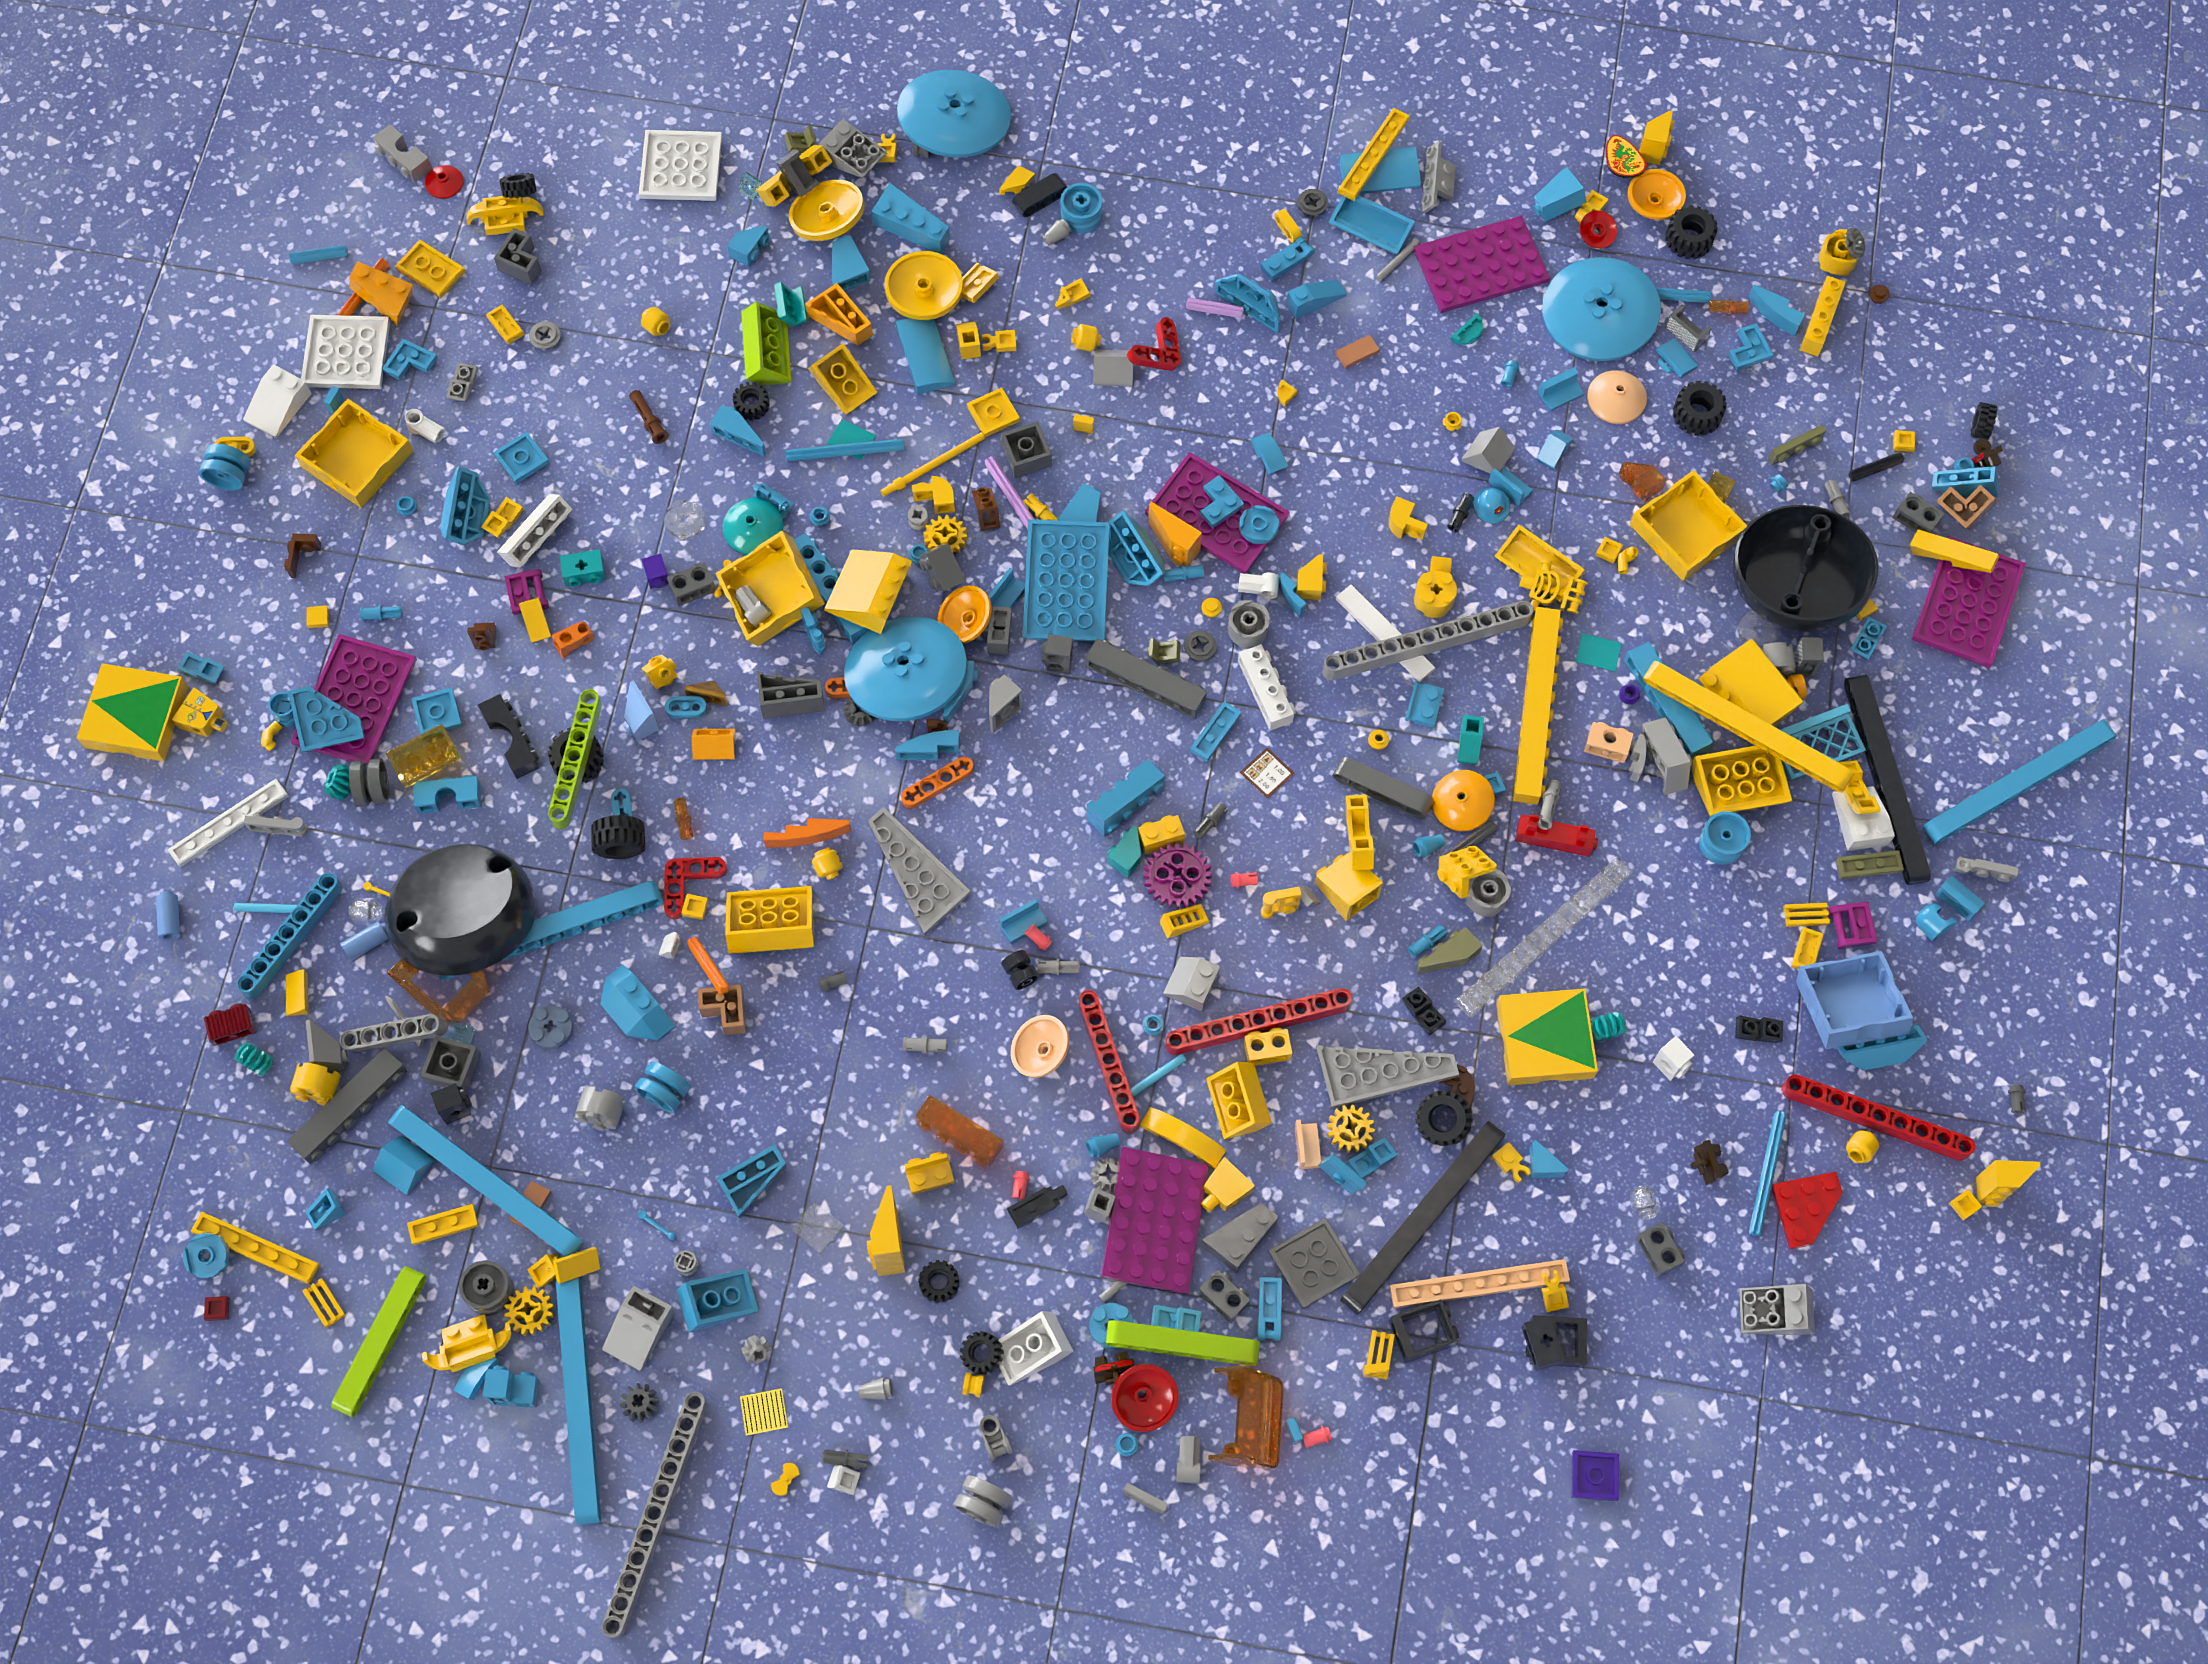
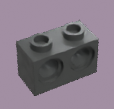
M1909 492L1892 518L1915 533L1917 530L1932 533L1942 519L1944 512L1940 511L1937 506L1923 500L1921 496Z
M705 562L695 564L687 570L675 572L667 577L669 587L678 607L716 591ZM700 577L704 578L701 581H697V579ZM680 585H686L684 588H677Z
M992 606L987 638L988 654L1008 655L1012 608Z
M1048 634L1047 642L1043 641L1042 662L1045 663L1046 671L1070 674L1073 658V638Z
M1663 1222L1639 1233L1636 1237L1657 1278L1681 1267L1685 1262L1683 1251L1679 1246L1676 1247L1672 1231L1669 1227H1665ZM1652 1235L1659 1236L1662 1243H1655L1652 1240ZM1669 1255L1672 1258V1263H1666L1662 1256Z
M1217 1269L1201 1285L1198 1294L1231 1324L1249 1305V1294L1242 1287L1237 1288L1232 1283V1278L1223 1271L1221 1273ZM1213 1283H1220L1223 1286V1290L1216 1292L1211 1288V1285ZM1236 1298L1239 1300L1240 1305L1231 1307L1228 1304V1300Z

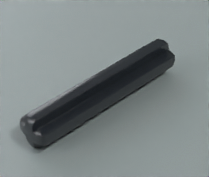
M1897 452L1850 470L1848 476L1851 481L1855 482L1902 464L1905 458L1901 452Z

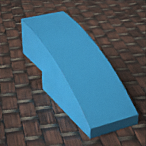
M1753 285L1748 298L1755 308L1772 324L1795 336L1805 314L1788 307L1789 299Z
M959 730L932 732L906 741L895 748L896 759L938 761V753H959Z

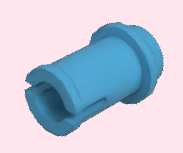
M1510 360L1504 366L1505 372L1501 380V384L1505 387L1513 386L1516 373L1520 370L1519 363Z

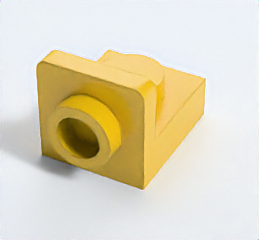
M546 1254L527 1269L537 1288L545 1287L556 1278L553 1261L562 1258L559 1254Z

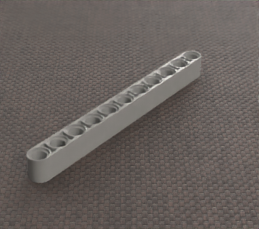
M1520 601L1335 653L1325 658L1322 674L1327 680H1338L1521 628L1529 624L1534 609L1531 603Z
M691 1392L684 1399L603 1620L602 1631L612 1640L621 1639L626 1633L706 1413L707 1402L699 1392ZM695 1399H700V1407L691 1409V1402ZM686 1421L693 1422V1427L689 1431L682 1430V1426ZM678 1443H685L683 1452H674V1448ZM677 1465L675 1474H666L668 1466ZM662 1487H668V1495L663 1498L659 1497L658 1491ZM654 1509H660V1517L656 1520H651L650 1513ZM647 1531H651L653 1533L651 1541L642 1542V1535ZM637 1554H644L645 1559L641 1565H634L633 1561ZM635 1576V1586L626 1588L625 1582L627 1578ZM622 1599H627V1608L623 1611H618V1602ZM618 1622L620 1625L618 1632L610 1634L608 1630L610 1624Z

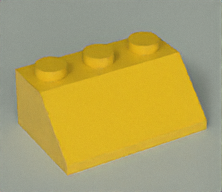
M1236 1062L1206 1078L1224 1139L1257 1132L1272 1124L1254 1063Z
M1995 1160L1976 1177L1978 1202L1985 1204L1987 1207L1999 1206L2040 1167V1162Z

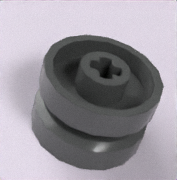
M382 758L370 759L368 765L362 760L352 761L349 766V781L355 806H369L371 799L375 805L388 804L389 780L384 760Z
M484 1260L475 1262L463 1272L459 1281V1293L464 1302L477 1314L490 1316L505 1310V1305L511 1303L509 1296L513 1297L514 1286L510 1276L503 1267L496 1262Z

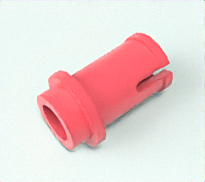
M1235 872L1231 874V886L1239 889V886L1258 885L1257 872L1242 874Z
M1034 924L1024 933L1038 945V949L1043 951L1052 943L1050 936H1046Z
M1016 1171L1015 1175H1013L1015 1181L1011 1198L1017 1199L1019 1197L1018 1200L1026 1198L1027 1182L1030 1181L1029 1173Z
M1321 1426V1429L1302 1434L1306 1449L1324 1442L1328 1444V1441L1332 1440L1328 1427L1324 1428Z

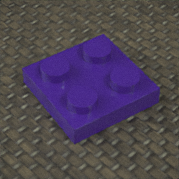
M1573 1450L1571 1498L1618 1501L1619 1454Z

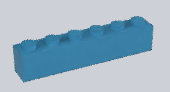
M1647 642L1628 651L1624 659L1625 663L1660 718L1666 717L1669 724L1674 726L1678 739H1681L1686 754H1689L1691 759H1693L1695 756L1708 752L1713 744V738L1710 732L1706 731L1703 727L1700 716L1695 714L1692 709L1643 681V677L1654 661L1662 663L1657 649Z

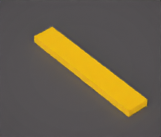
M1395 108L1392 109L1338 188V194L1355 201L1410 120V115Z
M202 1211L190 1231L195 1235L212 1233L222 1236L229 1250L308 1285L311 1284L320 1267V1264Z

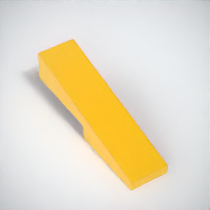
M1917 530L1910 543L1913 555L1951 561L1954 567L1992 573L1999 559V554L1922 530Z

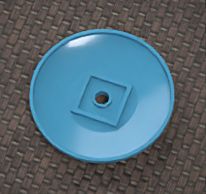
M938 70L917 77L904 88L898 100L897 117L903 132L919 147L946 157H970L991 150L1004 139L1010 127L1011 109L1003 92L984 77L962 70Z
M1606 257L1580 260L1561 270L1548 285L1542 306L1544 324L1552 339L1570 354L1591 361L1617 360L1640 350L1654 335L1661 313L1660 298L1657 289L1649 277L1632 264ZM1604 301L1607 303V306L1600 307L1597 303Z
M924 617L895 618L886 622L881 634L869 630L854 644L845 663V684L855 704L869 715L888 721L916 720L940 710L956 696L966 677L967 656L959 637L946 625ZM903 660L909 661L906 665H899Z

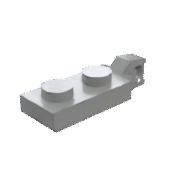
M1963 857L1957 858L1955 871L1962 874L1973 872L1978 877L1987 878L1991 876L2001 882L2013 881L2018 876L2019 870L2018 867Z

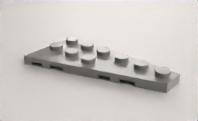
M883 807L868 820V823L925 936L971 894V891Z
M1316 1045L1332 1108L1459 1077L1454 1054L1412 1053V1051L1395 1052L1392 1050L1367 1048L1349 1049L1336 1046L1333 1048Z

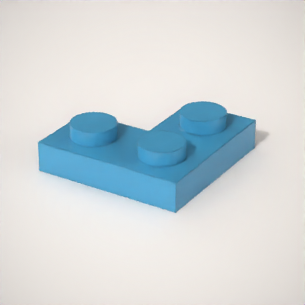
M1757 323L1738 330L1737 334L1744 346L1731 350L1728 354L1736 371L1772 359L1773 353Z
M402 339L382 370L383 373L401 380L410 366L428 373L438 357L437 354Z
M1220 475L1203 486V490L1214 502L1202 509L1200 515L1212 529L1244 507V502Z

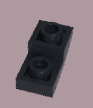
M1417 987L1402 998L1407 1009L1429 1036L1446 1024V1019L1432 1005V1000L1420 987Z
M1739 1015L1736 1017L1735 1038L1781 1043L1783 1042V1021L1766 1017L1756 1019Z

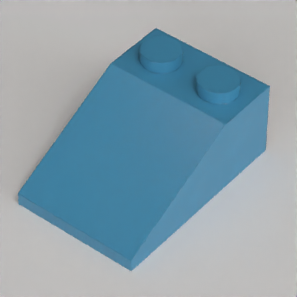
M746 1269L688 1281L676 1290L688 1333L708 1329L759 1311Z

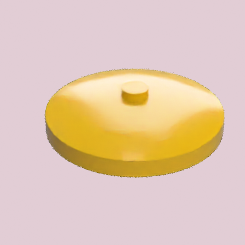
M845 180L823 181L804 196H798L794 200L789 210V221L794 232L803 239L811 241L833 239L849 231L860 220L865 208L864 198L859 188L851 182Z
M917 251L902 256L892 264L885 277V294L890 305L901 315L915 320H932L946 315L956 307L963 292L962 275L957 265L948 257L931 251Z

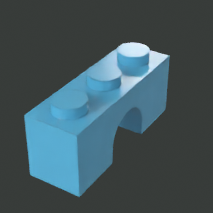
M464 775L462 778L444 777L441 780L434 781L424 779L413 783L414 807L418 814L439 812L441 799L448 795L456 796V802L460 809L481 807V784L477 776Z

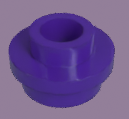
M1628 684L1620 689L1619 698L1623 703L1632 705L1639 700L1640 692L1635 685ZM1630 693L1633 697H1628L1626 694Z

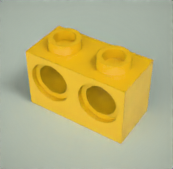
M1274 1028L1266 1033L1254 1031L1244 1038L1247 1062L1254 1063L1255 1066L1289 1061L1292 1058L1288 1029ZM1281 1041L1284 1046L1277 1048L1273 1045V1042ZM1259 1044L1263 1049L1261 1051H1254L1251 1046Z

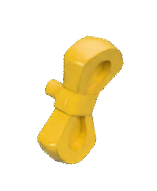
M783 1464V1474L780 1476V1480L772 1482L770 1485L775 1495H787L788 1485L791 1484L794 1478L800 1475L799 1468L795 1464Z

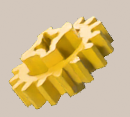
M948 515L945 516V519L938 516V521L931 519V526H925L926 532L923 533L925 546H928V550L938 546V544L948 543L952 552L960 554V547H966L965 541L968 540L967 529L963 527L962 521L957 523L955 516L952 520L949 519Z
M1344 1105L1342 1112L1336 1109L1334 1112L1335 1116L1330 1115L1329 1121L1331 1123L1327 1124L1326 1129L1332 1131L1328 1132L1327 1136L1328 1138H1334L1331 1143L1332 1145L1339 1144L1338 1150L1341 1151L1345 1147L1347 1153H1349L1351 1148H1354L1357 1153L1359 1152V1146L1365 1149L1367 1147L1366 1141H1372L1370 1135L1374 1134L1375 1129L1370 1127L1373 1126L1374 1121L1367 1120L1370 1114H1362V1107L1357 1111L1355 1106L1352 1105L1347 1110V1107ZM1342 1118L1343 1124L1336 1127L1337 1122ZM1349 1125L1351 1129H1354V1132H1351L1350 1129H1347V1126ZM1365 1130L1364 1136L1359 1140L1358 1134Z
M525 1286L523 1293L516 1290L517 1296L515 1298L509 1296L512 1303L505 1305L509 1312L505 1313L504 1316L506 1319H510L508 1321L510 1327L514 1326L513 1330L516 1333L521 1330L523 1336H526L528 1331H530L532 1336H535V1330L537 1329L540 1332H544L542 1326L544 1324L550 1326L548 1318H554V1314L550 1312V1310L555 1308L553 1304L549 1303L552 1300L551 1297L545 1296L546 1292L543 1289L538 1293V1289L533 1286L531 1291ZM532 1297L540 1299L542 1303H535ZM532 1307L533 1310H531V1314L527 1315L526 1312H528L529 1308ZM516 1319H524L527 1325L520 1324Z

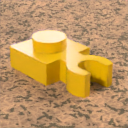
M895 133L892 134L890 139H886L885 134H882V143H878V145L885 149L887 154L879 162H895L897 154Z
M1015 330L995 331L996 336L990 334L982 335V341L989 342L983 344L984 351H989L993 347L997 348V352L1016 351Z
M1509 1142L1491 1157L1505 1174L1511 1170L1513 1179L1517 1183L1522 1181L1518 1172H1524L1527 1177L1531 1173L1528 1167L1520 1165L1523 1158Z
M1554 1270L1555 1276L1552 1280H1548L1546 1273H1542V1280L1547 1285L1546 1288L1541 1289L1547 1312L1569 1307L1564 1284H1559L1561 1277L1557 1270Z

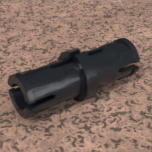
M1467 493L1462 494L1458 506L1454 507L1453 516L1447 525L1450 531L1453 532L1455 527L1454 532H1459L1464 519L1469 515L1468 510L1475 499L1473 495L1469 494L1466 498Z

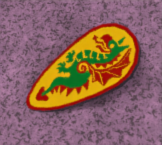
M1612 135L1606 145V163L1610 172L1622 178H1634L1642 175L1647 165L1636 147L1619 135Z

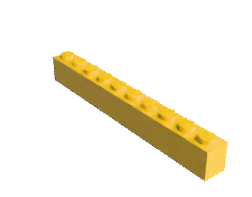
M1536 607L1533 614L1513 801L1538 805L1540 798H1543L1545 786L1542 785V779H1546L1547 767L1544 766V760H1548L1549 748L1546 747V742L1550 741L1551 729H1548V723L1552 722L1553 710H1550V704H1554L1555 692L1552 691V685H1556L1557 673H1554V667H1558L1559 655L1556 654V648H1560L1561 636H1558V630H1562L1563 618H1560V610Z

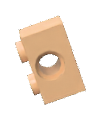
M1593 722L1584 752L1625 763L1634 733L1624 728L1610 727L1603 722ZM1606 738H1609V739H1611L1614 743H1608V742H1606L1605 739H1606Z

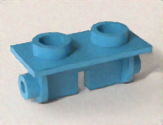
M764 483L760 485L755 484L753 487L755 493L751 498H760L772 503L779 510L782 519L795 505Z

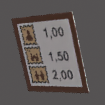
M1268 748L1263 750L1239 772L1267 799L1295 774Z

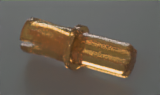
M1728 299V301L1710 300L1708 308L1710 312H1727V315L1730 313L1747 314L1749 302L1732 301L1731 299Z
M677 798L674 800L677 816L675 822L678 823L680 839L688 840L694 837L690 821L692 817L688 814L686 799Z

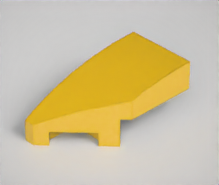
M1019 165L1005 180L999 190V194L1005 195V192L1018 194L1022 188H1025L1034 180L1035 173Z
M1082 278L1065 287L1061 286V293L1055 306L1057 309H1062L1091 297Z

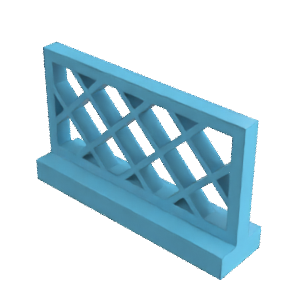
M1848 704L1781 729V731L1795 739L1797 738L1799 741L1804 735L1812 738L1811 748L1814 747L1816 740L1826 744L1822 754L1836 762L1866 751L1849 715L1851 710ZM1845 720L1848 726L1846 733L1836 729L1838 722ZM1824 728L1831 731L1828 740L1818 737L1820 729ZM1834 733L1845 737L1842 746L1831 742ZM1848 739L1856 743L1857 750L1851 751L1845 748ZM1829 746L1840 750L1837 758L1826 755ZM1782 761L1790 781L1806 775L1801 771L1794 774L1791 765Z

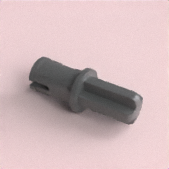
M1218 802L1208 814L1204 815V820L1194 830V834L1199 839H1202L1212 827H1217L1220 819L1228 812L1227 807L1223 803Z
M824 1450L822 1462L825 1464L842 1465L844 1467L867 1469V1463L859 1462L858 1460L868 1461L869 1454L850 1453L848 1450L846 1452Z

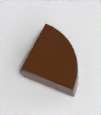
M926 719L928 734L949 730L948 724L944 720Z

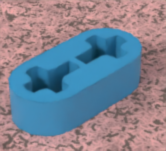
M624 789L615 790L611 794L613 815H621V812H624L626 816L633 817L629 793ZM619 796L624 798L623 806H620L618 802Z

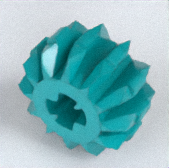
M340 763L334 765L326 777L324 792L331 798L343 800L351 793L349 766Z
M1619 1012L1602 1015L1590 1021L1592 1036L1595 1041L1601 1042L1613 1039L1627 1031L1625 1018Z
M244 1042L234 1057L238 1063L260 1076L265 1075L269 1071L274 1061L273 1057L249 1042Z

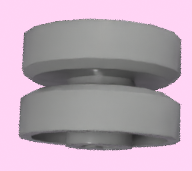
M967 1475L962 1487L969 1495L958 1494L953 1506L978 1522L999 1528L1003 1515L996 1508L1007 1509L1012 1496L987 1481Z

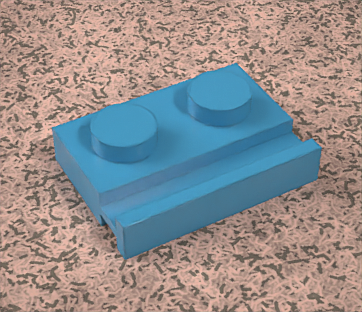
M1415 681L1405 721L1410 720L1416 724L1434 728L1444 688L1425 683L1423 685Z

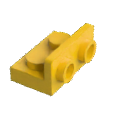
M936 1152L931 1154L930 1158L922 1160L921 1158H914L904 1165L912 1195L955 1183L947 1153Z

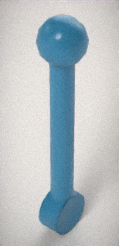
M644 1210L639 1211V1219L648 1221L666 1234L669 1240L673 1241L676 1239L674 1232H669L652 1220Z

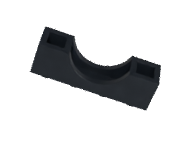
M498 694L478 704L490 730L501 729L512 735L511 746L504 756L516 779L539 769L536 761L540 759L535 749L530 750L527 744L531 742L526 732H520L519 727L522 725L516 715L512 717L510 711L513 708L508 699L503 700L501 694Z

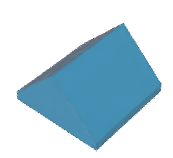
M400 1135L381 1147L372 1171L408 1196L436 1160Z

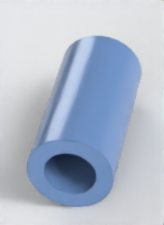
M163 891L160 895L156 896L158 938L164 941L176 940L180 938L178 895L173 894L172 891Z
M377 921L341 942L340 944L349 959L353 961L389 940L385 923L380 924Z

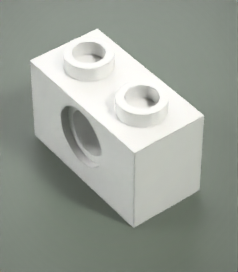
M1675 1036L1660 1049L1653 1063L1671 1081L1675 1077L1680 1079L1688 1071V1068L1692 1065L1690 1061L1694 1054Z

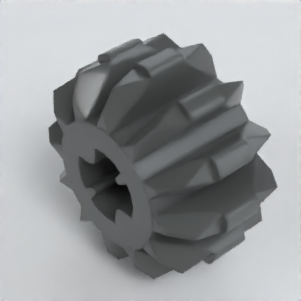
M636 1383V1390L629 1386L627 1387L629 1395L625 1393L621 1395L624 1400H627L620 1403L621 1408H626L622 1413L624 1416L630 1415L629 1419L632 1422L638 1416L639 1422L642 1423L645 1415L648 1419L652 1418V1415L649 1413L650 1411H658V1408L654 1406V1404L659 1403V1399L654 1397L657 1392L654 1389L649 1391L650 1386L648 1384H645L641 1389V1385ZM639 1398L643 1403L641 1407H639L636 1402V1400Z

